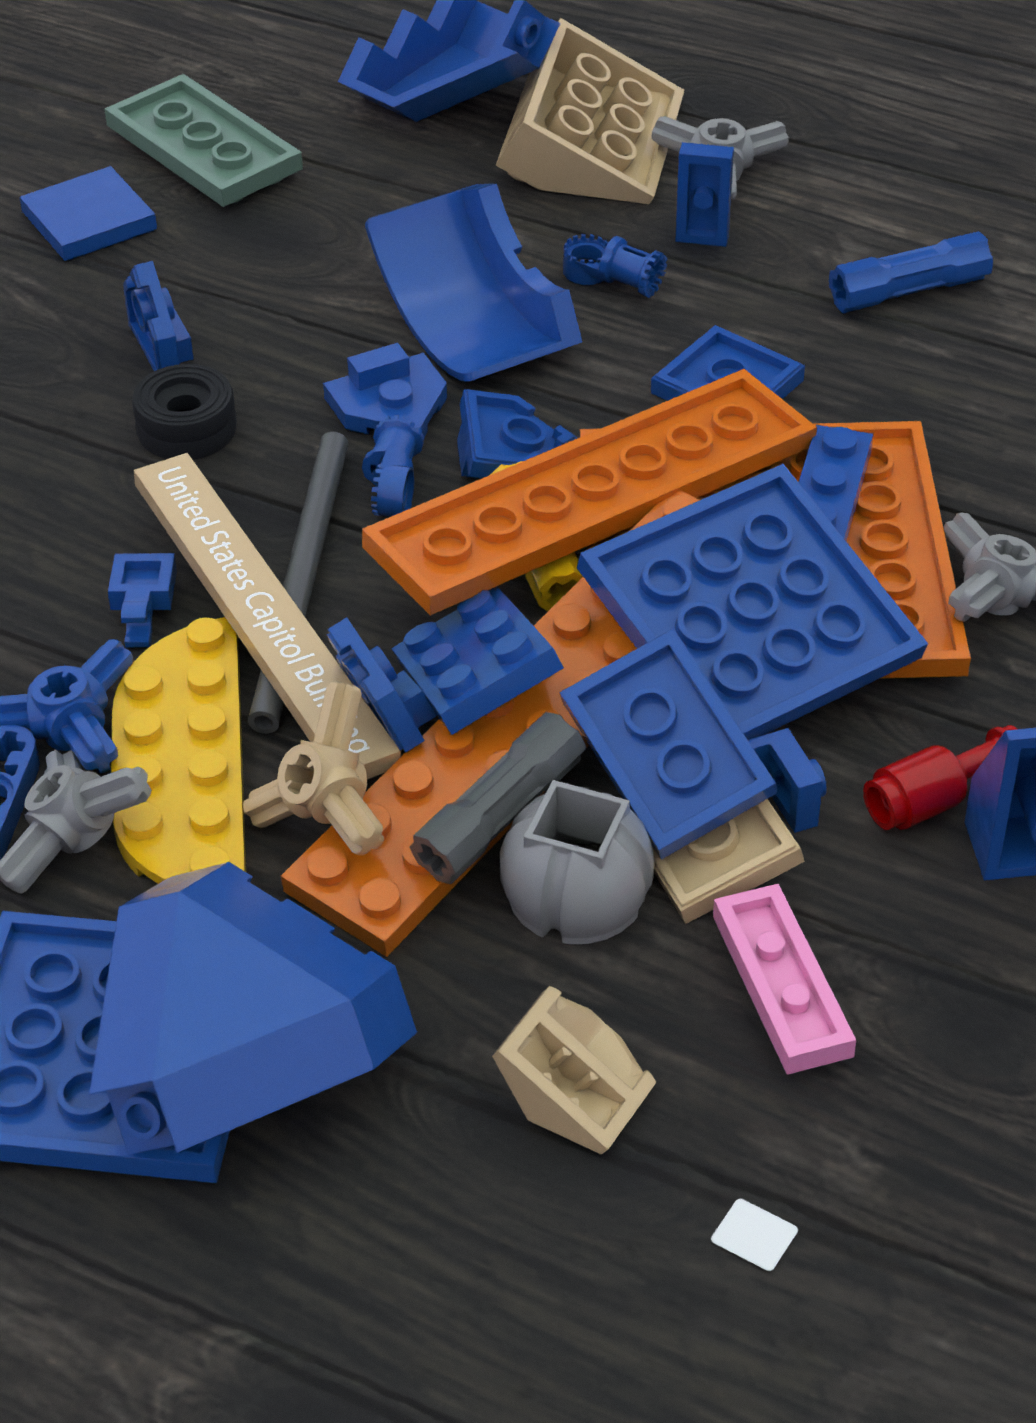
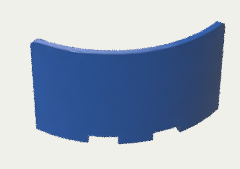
M475 184L367 219L365 228L371 247L398 310L422 348L449 375L461 381H472L582 343L569 289L561 288L549 281L537 267L526 270L516 254L521 253L522 245L509 221L497 184Z

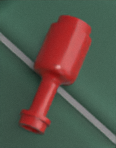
M1013 725L994 727L987 732L985 743L956 756L944 746L932 745L876 770L873 779L867 781L863 787L864 802L870 816L878 826L885 830H890L894 827L906 830L958 806L966 797L968 790L967 779L973 776L1006 730H1016L1017 728Z

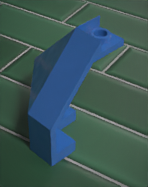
M436 0L427 21L403 9L383 50L371 42L358 38L338 82L359 96L417 122L539 69L561 23L545 17L525 0H514L508 14L477 0Z
M231 862L169 877L119 906L89 1095L107 1092L128 1155L173 1145L176 1153L374 1070L413 1037L417 1030L396 966L373 951L363 954L333 935L335 930L333 926L287 898L280 902L250 883L253 876Z

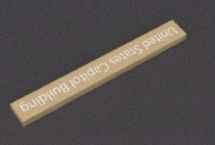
M188 453L135 469V486L309 741L313 742L327 685L332 681L353 685ZM361 696L348 751L359 754L358 759L366 769L367 779L385 773L401 757V751Z

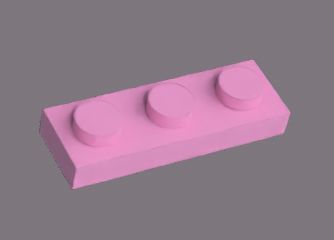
M779 884L714 899L713 918L786 1074L854 1058L856 1038Z

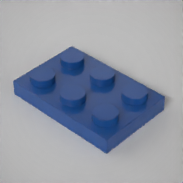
M498 586L489 591L482 590L474 597L460 602L457 610L436 622H425L414 627L405 635L403 642L391 648L403 670L424 692L434 712L451 735L564 668L550 643Z
M674 628L560 692L564 706L621 797L630 801V809L643 822L651 844L661 860L777 794L776 782Z

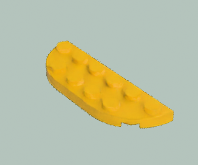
M225 617L217 619L199 618L191 622L188 627L162 638L144 651L123 675L113 699L112 741L118 749V757L111 762V773L126 767L131 769L141 767L148 774L147 783L152 790L146 802L114 813L112 823L115 838L122 857L130 869L138 877L143 873L158 884L172 876L226 862H231L246 872L245 819L242 807L244 788L239 637Z

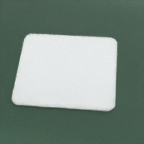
M737 1199L712 1235L711 1241L767 1271H772L797 1234L798 1228L743 1199Z

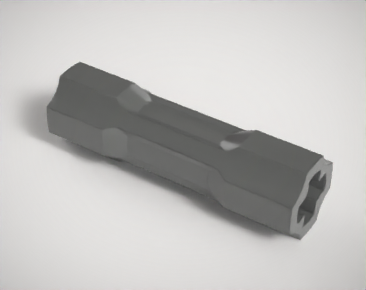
M545 712L512 743L509 751L455 802L446 804L413 835L414 842L409 847L417 863L428 870L437 881L452 884L485 853L489 843L514 820L525 806L542 792L548 790L552 780L560 781L582 760L581 754L587 748L579 731L571 727L561 715Z

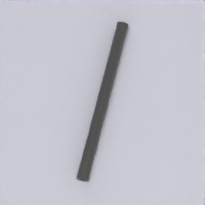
M334 431L327 432L321 437L283 582V587L305 618L349 445L347 438L343 434ZM260 670L248 717V724L256 732L269 734L275 732L279 727L284 703L262 670Z

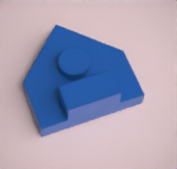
M153 261L134 265L130 276L123 283L128 323L151 367L156 371L164 367L179 365L182 362L193 360L191 336L173 307L169 291L166 287L161 288Z
M399 343L348 357V376L323 383L324 399L345 429L369 434L371 429H375L379 422L385 421L387 416L393 419L394 415H399L401 420H403V417H408L407 421L409 423L413 421L415 423L414 428L420 427L422 429L421 434H424L425 437L428 432L429 421L434 413L441 410L447 399V383L427 356L421 353L408 357Z
M470 389L463 390L460 401L462 423L457 438L461 476L487 477L501 464L512 465L525 461L575 440L577 437L561 425L553 429L534 416L536 408L519 396Z
M347 617L330 627L327 636L335 651L337 650L336 658L340 667L352 684L361 689L362 698L400 751L404 750L406 753L425 741L418 728L437 715L421 688L404 670L396 674L391 663L378 645L369 650Z

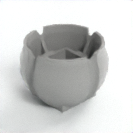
M552 780L545 794L535 798L517 814L510 830L506 833L500 850V881L515 916L525 927L541 937L547 935L551 929H557L562 936V943L590 944L606 940L621 933L638 917V910L645 901L646 893L652 885L654 878L653 847L643 822L630 809V801L608 793H600L589 790L586 787H578ZM595 842L601 844V847L597 852L571 844L590 845Z

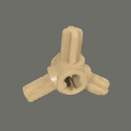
M332 681L327 685L313 742L301 740L299 745L292 747L280 763L277 779L251 791L249 798L244 800L242 804L243 812L250 816L253 826L265 828L295 814L305 819L313 817L319 823H331L349 849L357 855L363 856L371 849H378L384 842V836L382 835L383 825L363 801L367 787L366 769L358 759L359 754L348 751L362 695L360 688L338 681Z

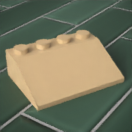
M560 18L558 22L561 24L539 69L530 72L527 77L496 166L506 171L513 179L526 182L542 191L650 204L655 196L668 148L658 145L653 141L652 131L656 121L661 116L674 120L677 119L685 90Z

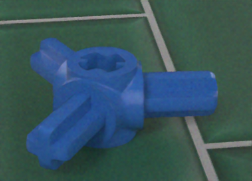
M109 639L81 668L57 666L45 670L30 683L27 694L0 696V726L15 724L31 729L35 739H45L50 747L61 751L72 750L85 770L96 769L99 774L110 770V762L118 757V749L103 729L105 724L103 710L108 705L106 691L132 665V653L124 648L121 641Z

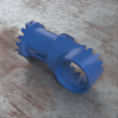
M581 234L580 239L575 235L573 240L569 238L567 243L565 242L563 274L568 280L581 285H594L602 281L612 283L617 280L638 288L639 293L650 298L654 296L655 291H658V284L661 285L662 280L658 278L659 275L665 276L666 272L662 270L667 268V257L663 255L664 253L657 250L648 253L629 246L628 242L619 236L613 237L608 242L602 240L600 236L595 240L592 234H590V238H586V234ZM584 259H590L589 263H585Z
M394 415L393 419L387 416L385 421L379 422V425H376L374 430V449L366 453L363 459V474L366 479L376 486L372 487V492H377V496H371V501L377 502V504L371 505L372 509H376L372 511L374 515L391 517L411 508L414 493V467L412 459L422 451L425 437L424 434H421L422 429L420 427L414 428L415 423L407 421L408 417H403V420H401L399 415Z

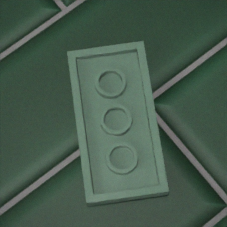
M185 74L174 77L104 109L106 124L109 128L222 207L237 203L243 197L266 186L276 184L283 178L303 169L301 151Z

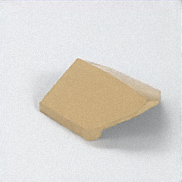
M549 986L541 993L492 1057L528 1121L602 1155L613 1144L654 1087L656 1081L648 1070L642 1071L622 1037L606 1025L591 1009L561 997V991Z

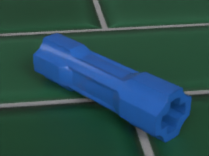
M977 231L944 239L935 245L886 257H870L836 265L835 270H831L829 273V287L833 295L834 305L841 313L875 306L888 299L941 286L952 287L984 279L985 275L992 274L993 257L989 250L988 239L981 232Z

